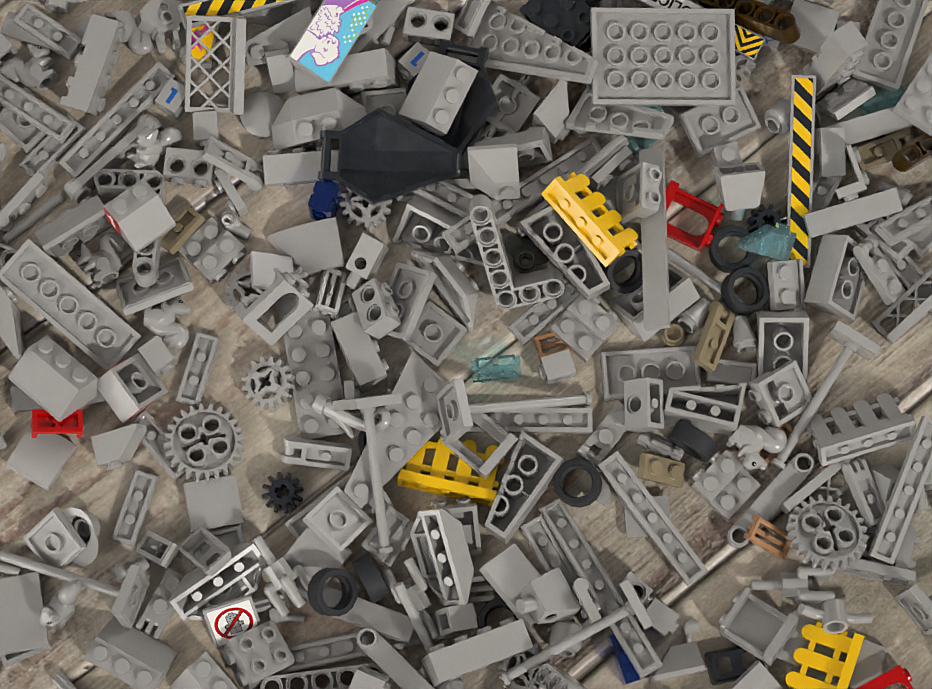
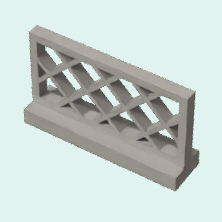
M244 15L186 16L185 112L217 111L220 113L243 115L246 17ZM192 21H203L208 29L197 37L192 31ZM207 21L215 22L212 25H210ZM220 22H230V31L223 38L213 29ZM210 31L220 39L211 49L201 41ZM193 36L196 40L191 44V37ZM230 37V43L228 44L225 40ZM199 42L208 52L197 61L191 55V49ZM224 43L229 49V56L221 62L213 52ZM209 55L219 63L210 73L201 65ZM191 59L195 62V64L192 67ZM228 61H229V69L225 66V64H226ZM197 67L207 75L198 85L191 79V72ZM223 67L229 73V78L220 85L212 76ZM209 79L219 87L210 97L200 89ZM190 83L194 86V88L191 91ZM198 90L206 100L200 106H190V97ZM222 91L228 97V107L217 106L212 99Z

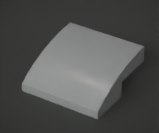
M794 0L789 13L794 15L801 35L796 42L789 45L817 53L829 35L834 32L840 12L804 0Z
M30 426L14 449L6 466L48 491L62 473V467L75 452L76 445L58 434H37V438H31L32 428Z
M236 475L219 477V480L210 478L209 482H206L204 479L199 480V482L193 481L183 484L191 533H194L199 527H204L209 531L221 527L242 525L244 523Z
M307 527L283 557L291 569L296 565H302L309 577L312 578L319 570L325 568L339 569L352 551L346 547L337 555L315 532Z

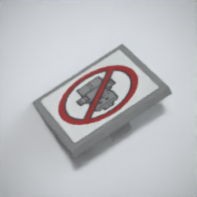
M251 594L202 609L216 649L225 647L229 639L261 625Z

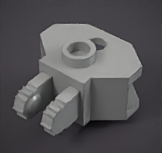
M149 0L136 18L137 28L151 35L152 40L156 41L159 53L166 52L165 39H170L173 52L180 51L181 44L178 32L183 22L178 5L183 3L178 0Z

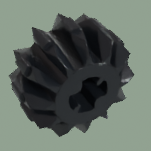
M763 204L759 206V211L753 209L751 211L752 217H748L746 221L751 225L747 230L750 233L755 232L753 235L754 240L760 237L762 245L766 243L767 239L769 243L775 244L776 238L781 240L784 237L782 232L787 231V225L783 224L787 221V216H779L782 212L781 208L777 209L776 212L773 211V204H770L768 209ZM767 221L771 223L768 228L763 225Z
M277 472L278 480L275 481L272 476H269L268 480L272 485L263 484L262 488L269 492L262 494V499H270L266 503V507L271 508L275 505L274 513L278 514L280 508L283 507L284 514H288L289 505L294 510L298 509L294 500L298 502L303 501V497L296 494L304 492V488L296 487L300 480L295 478L291 481V473L288 472L285 479H283L282 473ZM283 488H286V491L289 493L288 496L284 495L280 499L277 491H282Z

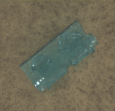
M900 85L899 90L896 92L887 89L876 91V95L860 105L862 115L896 106L907 88L903 89V86Z
M515 354L497 356L498 364H493V357L475 358L474 361H471L473 383L522 378L520 356H515Z

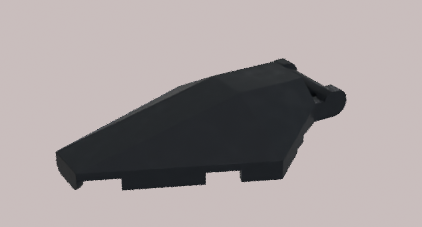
M441 40L438 50L439 54L447 56L448 53L477 58L476 63L462 61L478 70L447 134L440 137L445 143L462 150L463 155L498 105L485 69L489 48L482 46L474 48L451 44L450 41ZM418 74L405 84L406 95H408ZM412 123V125H414V126H416V127H418V128L424 130L423 128H421V127L415 125L414 123Z
M377 108L341 131H320L322 153L321 170L318 171V180L338 181L371 205H376L460 176L462 150ZM332 140H339L337 172L330 171Z

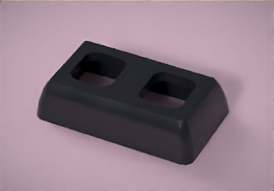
M737 645L706 652L704 657L711 684L715 686L736 681L747 670L743 667L741 654L748 651ZM722 657H729L733 671L723 675L720 674L716 660ZM756 657V660L760 661L765 667L764 662Z

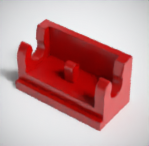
M32 409L31 438H37V434H77V438H82L83 409L76 410L61 422L56 420L45 409Z

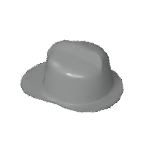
M76 507L68 508L63 511V514L88 546L73 562L80 566H88L95 561L98 555L97 537L100 534V523L97 517L87 510L83 511Z

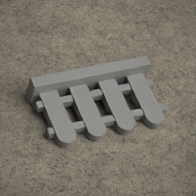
M881 393L877 396V403L869 405L865 400H858L853 404L854 410L846 412L842 407H834L830 411L831 417L823 419L821 415L814 414L805 429L806 433L812 432L816 440L813 441L815 449H818L821 465L825 466L912 440L916 432V422L912 414L901 413L898 408L900 403L897 397L892 398L888 393ZM881 411L885 419L879 421L874 413ZM858 418L862 426L855 428L851 420ZM835 425L839 433L832 435L828 427Z
M857 513L856 518H862L861 514ZM880 523L876 524L874 528L868 527L865 534L873 535L874 540ZM909 525L893 564L894 566L885 565L886 562L869 556V551L864 550L859 560L856 559L853 566L848 564L846 569L842 570L838 565L836 571L910 587L916 580L917 571H912L910 568L914 569L916 566V562L911 561L913 545L919 544V537H915V529L912 525Z

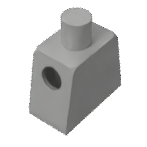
M759 162L714 167L720 203L724 204L723 207L726 211H732L733 220H745L746 209L757 208L760 205L765 170Z
M362 233L345 267L351 271L345 285L357 290L363 279L370 281L388 253L389 248L382 242ZM366 261V267L359 269L360 263Z
M559 567L529 582L521 592V599H518L516 602L518 612L520 614L530 612L534 622L537 624L569 621L581 608Z

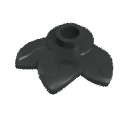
M509 235L506 249L513 257V265L518 272L530 273L537 265L545 264L549 261L548 257L527 235L521 238ZM524 258L530 262L526 266L521 264V260Z

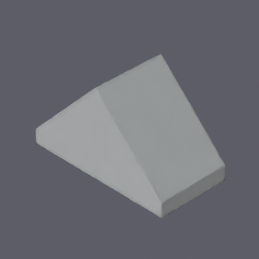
M149 530L146 531L135 550L138 554L167 570L172 566L180 551L178 550V545Z

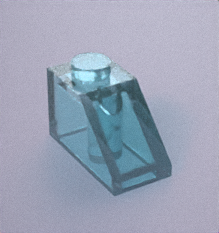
M776 222L775 226L766 224L737 241L736 246L745 251L788 262L797 234L789 230V225Z

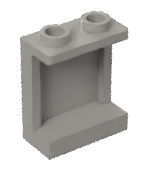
M746 587L743 593L738 591L732 601L734 606L731 611H725L718 622L721 625L719 634L771 666L796 629L799 617L792 613L786 616L752 595L751 589Z

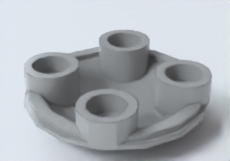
M271 92L252 94L244 101L243 115H240L243 126L256 138L261 139L272 136L271 127L283 108L284 101Z

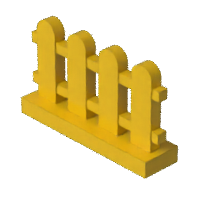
M573 172L568 176L569 180L564 181L560 176L555 178L541 193L542 196L605 267L609 266L618 256L623 255L626 252L624 248L627 246L630 249L637 246L635 242L638 238L637 233L631 228L624 229L620 225L621 215L615 210L608 211L603 204L606 202V199L601 193H592L587 187L590 184L588 177L583 174L576 175ZM581 192L585 198L580 199L576 194ZM597 210L601 216L597 218L592 212ZM613 228L617 234L613 236L608 230Z
M441 436L438 439V443L427 441L402 467L406 468V470L400 469L397 486L453 499L469 497L471 501H476V504L492 507L497 491L492 489H498L499 482L495 481L498 466L486 480L481 475L480 477L472 476V468L460 458L456 472L447 470L450 454H456L440 442ZM466 440L463 442L469 450L484 462L498 448L496 445H491L487 448L486 454L476 452L477 445L475 441ZM426 448L435 450L432 466L423 464ZM504 459L498 465L503 466ZM420 472L428 473V474H430V476H429V475H425V474H420ZM446 477V478L454 479V481L447 480V479H444V478ZM469 483L476 484V485H478V487H477V486H473V485H468V484H469Z
M818 621L815 626L811 624L803 626L802 637L810 641L808 649L798 648L794 651V660L801 664L802 667L799 673L792 671L786 675V684L794 689H848L865 636L855 633L852 639L846 637L848 633L846 631L840 634H829L823 630L822 623ZM816 643L834 649L833 657L830 658L814 652ZM841 652L848 654L845 662L839 661ZM808 667L827 673L825 681L806 676ZM833 676L840 678L837 686L831 685Z

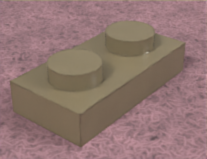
M185 204L173 217L176 226L162 235L161 246L172 255L179 250L205 221V218L188 204Z
M643 453L640 454L637 478L675 488H683L686 463Z

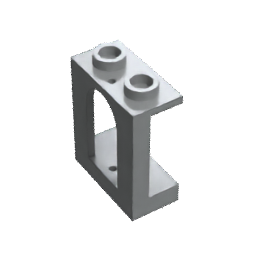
M276 267L273 270L279 278L249 307H246L241 301L234 307L240 319L270 345L277 342L314 306L308 298L311 295L310 292L302 284L296 286L294 284L296 280L287 271L282 273ZM284 294H296L298 296L297 305L273 329L259 318Z
M485 413L471 414L472 422L476 423L500 443L486 462L469 450L459 439L456 442L446 443L443 429L440 431L442 435L440 442L486 480L515 446L518 438L511 432H506Z

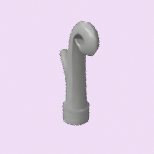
M320 393L314 400L312 410L335 421L350 438L355 437L350 427L366 432L364 419L349 410L334 411L333 399ZM376 407V411L373 413L375 430L378 433L388 427L391 417L386 408ZM378 414L382 415L380 423H377L376 420Z

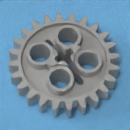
M200 403L199 410L196 411L191 405L190 413L188 414L181 410V419L174 416L173 422L175 425L168 424L167 429L170 433L164 434L165 440L169 441L164 443V449L169 450L166 453V458L172 459L170 462L171 467L178 466V474L186 471V479L196 475V482H199L201 476H205L206 482H209L211 475H214L215 479L219 480L220 472L227 476V467L235 469L236 463L234 460L241 461V455L238 452H244V446L241 443L245 442V438L240 435L242 427H236L238 419L230 420V411L223 415L221 406L216 411H213L212 404L206 410L202 403ZM213 424L218 428L215 431H208L206 427ZM188 432L195 435L192 439L188 440L182 437L183 434ZM205 440L208 445H204L200 441ZM218 446H224L227 449L223 453L214 451ZM194 454H200L203 456V459L193 461L191 457Z
M819 495L815 501L810 496L807 503L801 501L798 507L795 506L788 518L786 530L789 533L786 538L793 540L790 548H798L795 556L804 555L803 563L805 564L811 560L813 562L812 568L814 569L820 564L822 571H825L827 566H830L832 571L835 572L838 565L842 570H845L848 564L853 566L856 559L859 560L861 558L862 552L867 547L865 543L868 540V536L865 533L868 528L861 526L864 518H856L858 510L850 511V503L845 506L841 505V498L833 502L832 496L829 495L827 501H824L823 497Z

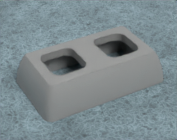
M199 527L178 547L182 554L210 576H214L232 558L230 548L204 527ZM207 544L210 546V549L203 556L197 557L195 555L196 551L203 545ZM220 555L218 559H216L210 566H208V563L214 557Z

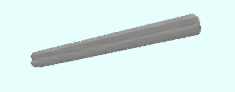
M617 135L579 168L575 174H583L590 179L624 146L629 144L627 138L624 135ZM544 199L514 226L515 230L521 236H525L526 234L520 229V222L551 206L549 202Z

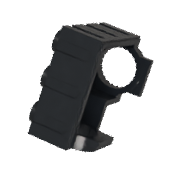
M529 0L519 9L525 20L545 30L546 33L553 37L556 36L564 43L572 47L574 46L585 53L591 50V35L589 36L591 34L590 9L594 8L600 0Z

